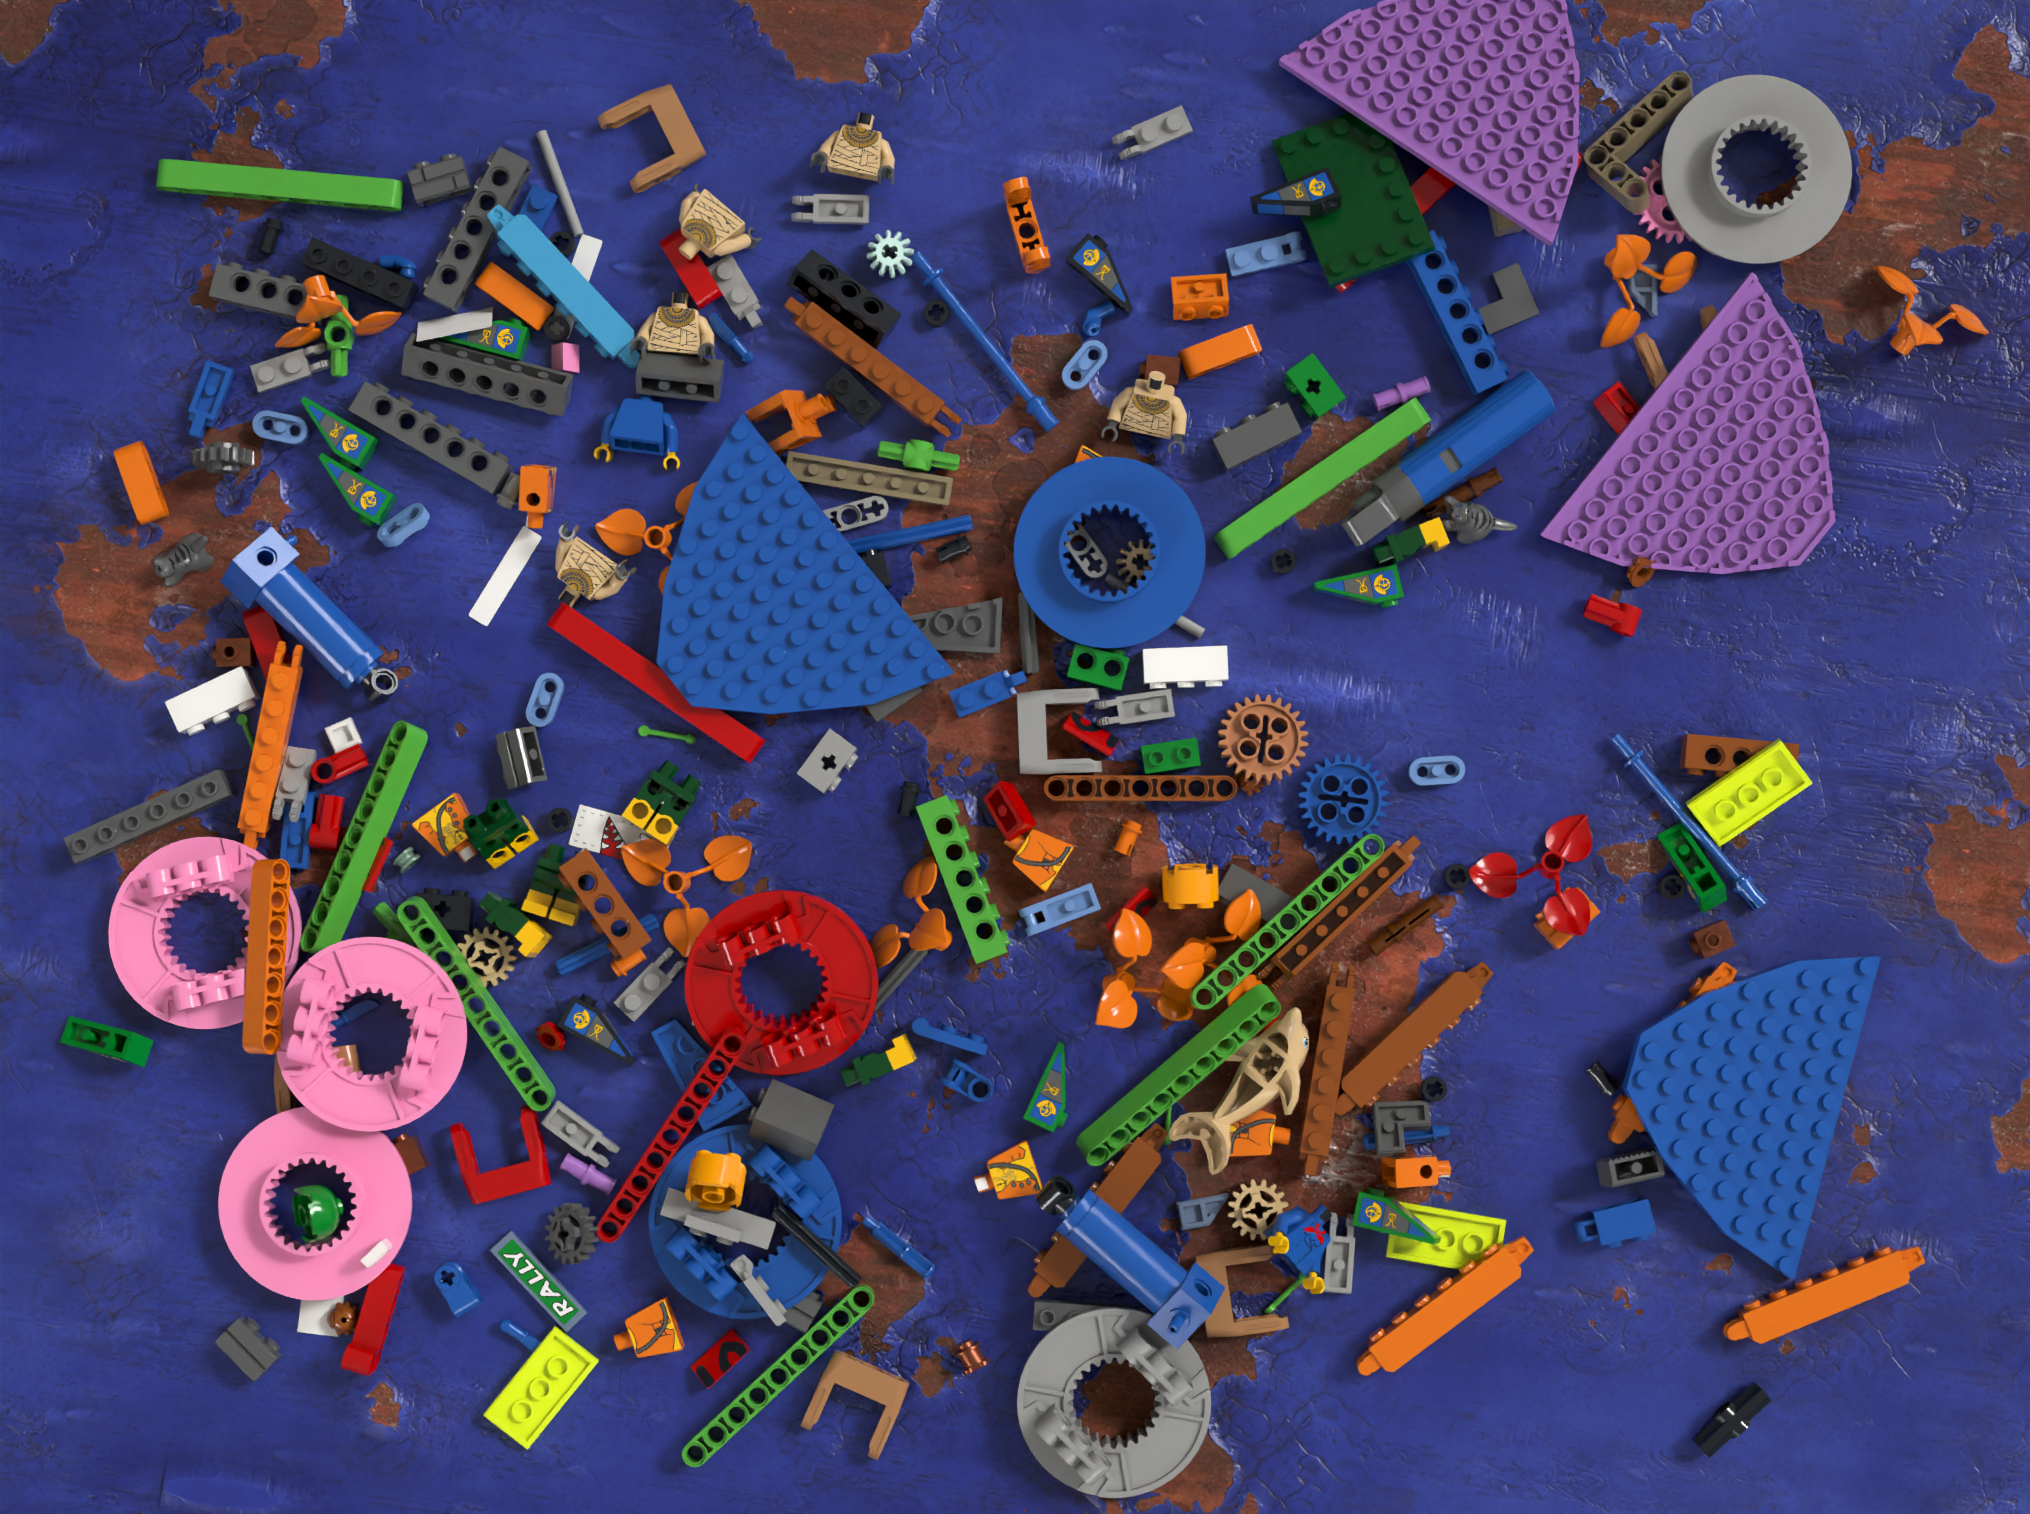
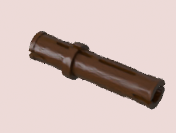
M1493 467L1475 479L1473 477L1467 479L1466 484L1422 508L1424 515H1427V520H1433L1447 512L1444 498L1447 495L1465 503L1474 497L1477 499L1482 497L1483 492L1503 483L1501 474L1497 473L1498 469Z
M1433 893L1393 924H1387L1383 932L1367 942L1368 947L1378 957L1379 954L1397 942L1399 944L1402 942V937L1421 925L1440 909H1443V903Z

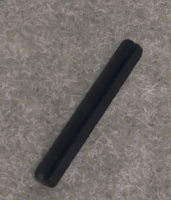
M779 1204L772 1211V1216L849 1288L853 1289L861 1281V1276L783 1204Z

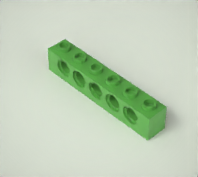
M945 795L917 806V812L975 963L978 964L1007 953L1006 946L1011 945L1005 929L1000 931L996 920L1001 918L995 903L990 905L986 894L991 892L985 877L979 879L976 868L980 867V863L975 851L969 853L966 842L970 841V837L965 825L959 826L956 816L960 815V811L955 798L949 800L948 796ZM946 818L952 822V830L948 834H940L937 831L936 825L940 819ZM953 844L959 845L963 851L961 858L956 861L950 860L946 855L947 848ZM966 870L972 874L973 880L969 886L962 887L957 883L956 877L960 871ZM976 896L982 900L983 907L979 912L971 913L967 909L966 903L970 897ZM985 922L992 926L993 933L990 938L981 939L977 935L976 929L979 924Z

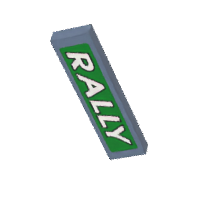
M512 1230L490 1250L566 1333L588 1313Z

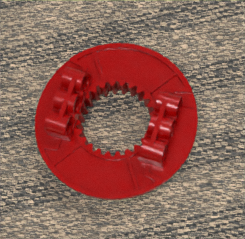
M791 890L765 891L743 897L731 903L717 913L702 929L691 948L687 960L684 984L685 998L689 1014L697 1031L711 1048H713L723 1031L729 1027L740 1028L745 1033V1048L734 1065L757 1074H797L819 1068L833 1061L859 1039L863 1031L866 1030L875 1009L878 996V971L872 948L866 936L852 918L840 908L818 896ZM790 943V946L794 947L799 943L801 944V951L809 948V956L811 958L816 957V964L821 967V994L816 995V1003H810V1011L802 1009L801 1016L799 1017L791 1013L790 1019L787 1020L784 1015H780L778 1020H775L772 1013L763 1017V1010L761 1009L754 1012V1004H747V996L742 995V967L746 966L747 958L763 954L773 947L783 946V944ZM730 1036L725 1039L726 1045L731 1048H736L740 1045L737 1037Z

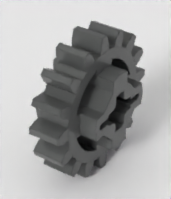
M212 442V444H207V448L201 447L192 451V465L207 468V473L233 475L235 472H240V468L247 469V467H253L254 452L246 450V448H240L239 443Z
M564 1203L561 1207H555V1214L548 1216L551 1225H545V1229L549 1231V1235L545 1237V1240L551 1241L548 1250H555L554 1259H562V1264H580L584 1260H589V1253L596 1251L593 1242H599V1238L594 1236V1232L599 1230V1227L593 1226L596 1217L588 1216L590 1209L588 1207L582 1208V1203Z

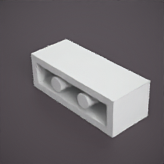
M1227 646L1142 650L1143 684H1150V689H1165L1167 683H1178V688L1194 687V682H1205L1206 687L1222 686V681L1228 680Z
M240 666L166 701L165 704L178 732L188 733L189 736L205 730L203 726L212 721L217 724L229 719V713L237 709L243 712L254 707V701L261 699L248 669Z

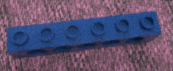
M1432 230L1429 233L1435 245V251L1407 260V263L1475 398L1504 384L1508 379L1506 375L1509 374V371L1503 359L1498 360L1494 352L1496 344L1490 334L1486 335L1482 327L1484 320L1479 310H1474L1469 301L1472 299L1469 289L1465 284L1461 285L1457 277L1459 270L1454 260L1449 261L1445 253L1447 246L1441 235L1437 236L1435 231ZM1434 257L1439 262V268H1428L1425 264V259ZM1439 282H1447L1451 286V293H1441L1438 290L1437 284ZM1454 306L1461 308L1464 314L1463 318H1453L1450 314V308ZM1465 331L1472 332L1476 337V342L1473 344L1466 343L1462 338V333ZM1475 357H1485L1488 361V367L1485 369L1478 368L1474 362Z

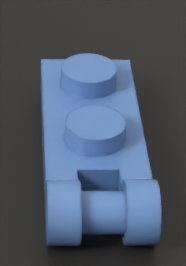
M1292 232L1284 236L1225 249L1231 278L1306 260V252L1302 250L1300 243L1302 241L1301 232ZM1290 245L1291 253L1284 255L1282 246Z
M1092 883L1018 910L1021 918L1024 917L1027 925L1025 929L1027 936H1031L1100 910L1101 907ZM1042 911L1046 921L1038 924L1034 913Z

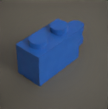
M1645 1197L1589 1210L1591 1218L1574 1222L1578 1242L1596 1239L1598 1244L1606 1245V1249L1623 1245L1622 1240L1633 1238V1242L1649 1239V1234L1656 1232L1649 1200ZM1592 1224L1594 1233L1588 1234L1586 1225Z

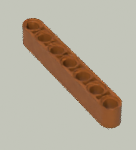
M1056 775L1047 779L1044 784V793L1048 799L1056 802L1229 801L1236 795L1237 783L1230 776ZM1053 781H1060L1064 785L1063 794L1060 796L1051 795L1048 791L1049 784ZM1080 781H1088L1092 785L1090 795L1084 797L1077 793L1076 786ZM1108 781H1115L1119 784L1120 792L1118 795L1112 797L1105 793L1104 786ZM1136 781H1143L1147 784L1148 792L1146 795L1140 797L1134 794L1132 786ZM1164 781L1174 783L1176 792L1173 796L1168 797L1162 794L1160 787ZM1192 781L1202 783L1204 791L1201 796L1196 797L1190 794L1188 787ZM1220 781H1227L1231 785L1232 790L1229 796L1224 797L1218 794L1216 787Z

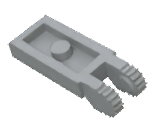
M1181 105L1131 127L1130 130L1112 137V141L1115 145L1135 138L1137 145L1126 148L1119 153L1120 159L1126 160L1140 153L1143 155L1193 132V129Z
M839 194L792 196V203L794 205H813V213L791 214V221L813 222L814 224L869 225L870 197L868 195Z
M321 343L306 349L302 348L250 366L258 392L260 394L312 377L315 373L331 368L330 360H321L312 365L308 361L309 357L326 351L325 344Z
M1171 689L1118 696L1113 700L1094 702L1095 709L1102 710L1117 706L1118 712L1117 717H1102L1096 720L1097 726L1117 723L1124 725L1175 717Z
M288 746L275 795L276 799L272 810L273 819H281L285 802L292 803L289 812L290 822H298L302 805H305L312 777L311 767L317 757L316 750Z
M670 947L655 962H652L614 1002L633 1022L673 982L672 979L687 964L684 960H681L672 967L668 974L660 969L661 965L668 961L674 952Z
M559 1100L541 1122L543 1126L585 1157L589 1156L603 1167H607L610 1162L605 1156L593 1150L596 1143L600 1142L609 1151L616 1154L620 1150L618 1145L603 1136V1132Z
M1330 1212L1332 1217L1329 1219L1328 1233L1331 1240L1325 1248L1323 1275L1325 1288L1323 1292L1351 1294L1355 1252L1354 1225H1352L1354 1214L1347 1215L1345 1222L1346 1236L1336 1235V1227L1338 1225L1337 1213Z

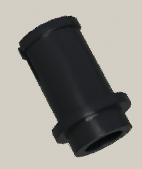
M267 217L266 222L262 223L264 230L257 249L274 255L280 232H284L282 228L283 222Z
M958 535V539L935 548L942 565L963 554L969 555L968 552L972 551V547L966 535L962 537Z
M904 781L903 786H900L902 794L897 814L915 817L918 793L922 792L919 789L920 784Z
M1599 1061L1595 1062L1585 1071L1600 1088V1094H1605L1607 1098L1620 1088L1617 1083L1619 1080H1614Z

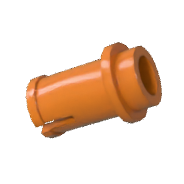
M1126 819L1125 824H1121L1123 829L1113 850L1130 856L1138 834H1142L1143 831L1140 830L1141 824Z
M640 948L625 960L621 956L617 959L614 957V961L610 963V966L618 977L622 975L627 976L626 972L643 960H646L647 957Z

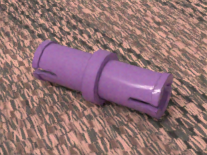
M1422 376L1405 384L1399 382L1395 384L1394 388L1372 394L1377 411H1381L1398 403L1404 405L1412 398L1431 393L1426 376Z
M569 1153L559 1168L581 1180L580 1183L585 1186L587 1183L606 1194V1196L610 1194L617 1181L596 1170V1166L592 1163L589 1166Z

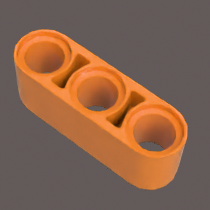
M491 261L474 283L478 288L537 331L540 330L547 318L555 310L549 303Z
M1251 324L1178 352V356L1187 379H1193L1252 357L1263 350L1255 329Z
M140 440L114 450L115 460L140 524L144 525L168 516L169 511L143 442Z

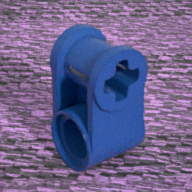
M956 1057L951 1059L952 1065L945 1077H941L939 1081L973 1101L984 1102L989 1100L994 1093L992 1081ZM960 1069V1072H959L957 1078H956L955 1081H954L953 1079H954L955 1075L957 1074L958 1070ZM982 1081L987 1084L989 1091L985 1097H978L974 1094L973 1087L976 1082Z
M446 1262L436 1271L434 1281L456 1317L460 1318L483 1303L478 1289L469 1280L458 1263ZM446 1272L454 1273L455 1276L452 1278V1280L444 1279L443 1276L446 1274Z

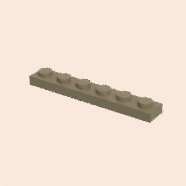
M788 451L786 467L802 483L948 507L950 504L954 480L950 477Z

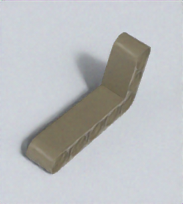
M1676 71L1670 74L1584 153V161L1589 177L1632 213L1645 211L1650 205V197L1646 182L1624 162L1680 113L1693 99L1691 78L1684 71ZM1658 106H1664L1663 108L1655 109ZM1638 124H1644L1641 127H1634ZM1619 142L1623 143L1619 146H1613L1614 144ZM1596 161H1603L1600 164H1593ZM1616 177H1622L1620 180L1617 181L1612 180ZM1637 193L1641 194L1638 197H1631L1632 195Z

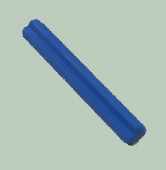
M649 914L638 920L647 934L659 928V922L654 914ZM626 926L613 932L612 934L615 936H620L624 934L626 931ZM605 936L557 960L555 964L558 972L564 976L610 953L611 951L606 945L610 940Z

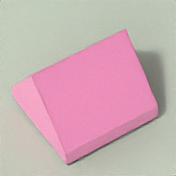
M564 342L551 345V369L565 373H580V345Z

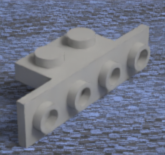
M668 1188L660 1215L684 1222L685 1226L690 1227V1233L705 1237L706 1233L717 1236L716 1241L732 1246L733 1241L737 1243L742 1241L768 1250L777 1222L732 1207L730 1211L726 1212L704 1210L698 1207L699 1202L694 1199L690 1203L685 1197V1192Z

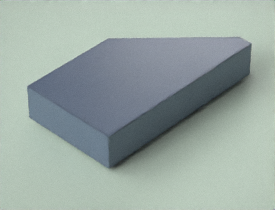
M1643 265L1657 272V265ZM1637 268L1636 273L1628 279V294L1651 317L1658 316L1657 278Z
M1228 1193L1176 1202L1181 1230L1209 1226L1229 1198Z

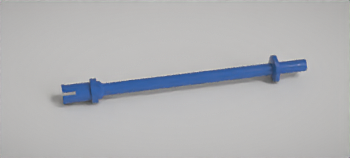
M920 251L913 255L911 259L927 278L923 285L925 287L931 284L934 286L1024 399L1027 408L1025 411L1029 415L1032 414L1046 433L1057 426L1060 421L1056 419L1045 405L1046 400L1043 397L1035 396L941 279L944 270L940 268L935 271Z
M1619 733L1614 735L1610 741L1626 758V761L1622 764L1624 768L1632 765L1732 880V890L1735 893H1739L1752 907L1753 911L1763 906L1768 899L1751 882L1753 880L1751 876L1741 874L1646 766L1640 759L1644 752L1640 749L1635 753Z

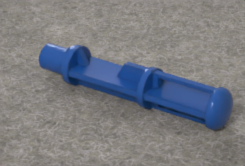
M1433 1124L1430 1130L1404 1131L1405 1145L1437 1141L1439 1138L1450 1136L1448 1125L1437 1127ZM1374 1133L1364 1134L1363 1146L1367 1151L1376 1149Z
M869 1215L866 1216L861 1224L869 1230L871 1236L911 1266L923 1278H928L933 1274L935 1270L934 1264L883 1225L881 1221H875Z

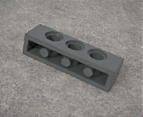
M228 261L226 265L216 264L209 296L213 300L296 320V314L304 305L307 297L304 284L296 283V278L280 274L279 278L269 276L270 272L258 268H253V271L250 272L242 270V265ZM242 280H249L248 289L244 292H238V284ZM270 286H275L276 294L272 298L266 299L264 296L265 290ZM303 293L302 302L298 305H292L291 299L293 295ZM324 318L315 322V325L322 326Z
M1035 1298L1033 1330L1050 1331L1064 1320L1091 1309L1126 1307L1147 1313L1148 1309L1145 1305Z

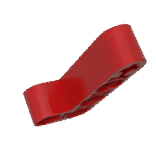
M391 1263L378 1277L368 1284L354 1336L344 1352L341 1369L368 1377L376 1371L406 1267Z

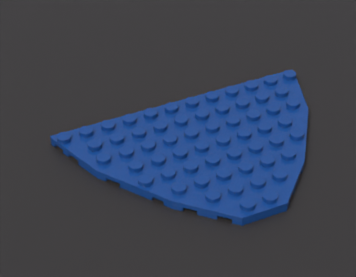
M742 414L694 488L664 585L656 662L693 707L771 715L873 705L952 675L954 671L750 421Z
M1878 956L1793 960L1774 969L1765 970L1728 983L1726 986L1703 992L1696 996L1693 1001L1683 1007L1676 1008L1663 1016L1660 1021L1637 1032L1622 1088L1627 1097L1631 1099L1636 1109V1114L1645 1131L1650 1135L1659 1157L1670 1167L1676 1175L1675 1177L1701 1209H1704L1719 1231L1744 1249L1753 1253L1764 1263L1776 1269L1784 1277L1792 1280L1795 1279L1881 957Z

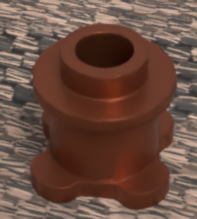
M968 1339L957 1345L958 1351L954 1355L955 1357L959 1356L964 1366V1371H962L964 1375H968L989 1363L988 1356L984 1357L979 1348V1341L973 1342L972 1339Z

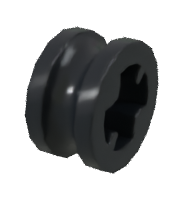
M565 231L555 232L550 237L551 243L554 246L559 244L557 240L563 238L564 241H569L570 244L566 245L567 249L565 251H562L560 248L557 249L566 258L571 256L575 251L574 239Z
M940 300L929 302L924 309L926 322L933 327L943 326L949 318L947 305ZM933 307H939V311L944 310V314L940 315V320L938 321L934 320L933 316L929 317V313L933 312Z
M554 315L545 321L544 332L552 341L561 342L569 336L570 325L562 316ZM559 321V324L564 327V331H559L560 335L555 336V333L550 330V326H555L553 323Z
M1288 549L1275 551L1270 560L1272 570L1280 575L1290 573L1296 564L1295 555ZM1283 555H1287L1289 557L1287 561H1291L1290 567L1284 566L1283 569L1277 567L1279 562H1275L1276 557L1281 558Z
M555 808L549 813L547 823L553 831L565 833L572 828L574 817L568 809ZM565 813L567 815L565 820H568L567 825H560L557 828L554 825L557 822L553 821L554 816H561Z
M1462 864L1450 865L1444 872L1445 883L1453 889L1465 887L1470 881L1468 868ZM1461 869L1464 873L1461 875L1464 876L1463 882L1457 881L1455 884L1452 883L1450 879L1453 877H1450V872H1456Z
M1677 875L1664 876L1658 884L1659 893L1665 899H1679L1685 893V882ZM1670 879H1673L1674 884L1679 886L1678 891H1674L1675 895H1670V891L1665 890V884H1670L1668 881Z
M1429 1076L1421 1084V1093L1427 1100L1437 1102L1446 1096L1447 1085L1443 1079ZM1438 1081L1440 1083L1438 1088H1441V1093H1434L1431 1097L1428 1095L1430 1090L1426 1089L1427 1085Z

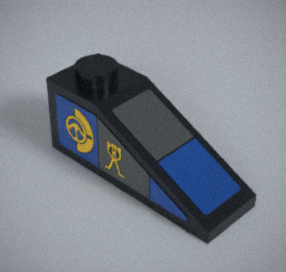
M1325 167L1250 197L1253 214L1316 217L1322 214H1332L1341 207V194L1329 167Z
M1087 233L1066 257V264L1129 317L1133 308L1112 257L1106 249L1108 245L1098 235L1092 237Z
M582 993L581 997L578 995L573 996L557 1026L626 1064L634 1065L637 1060L603 1010L596 1006L597 1000Z

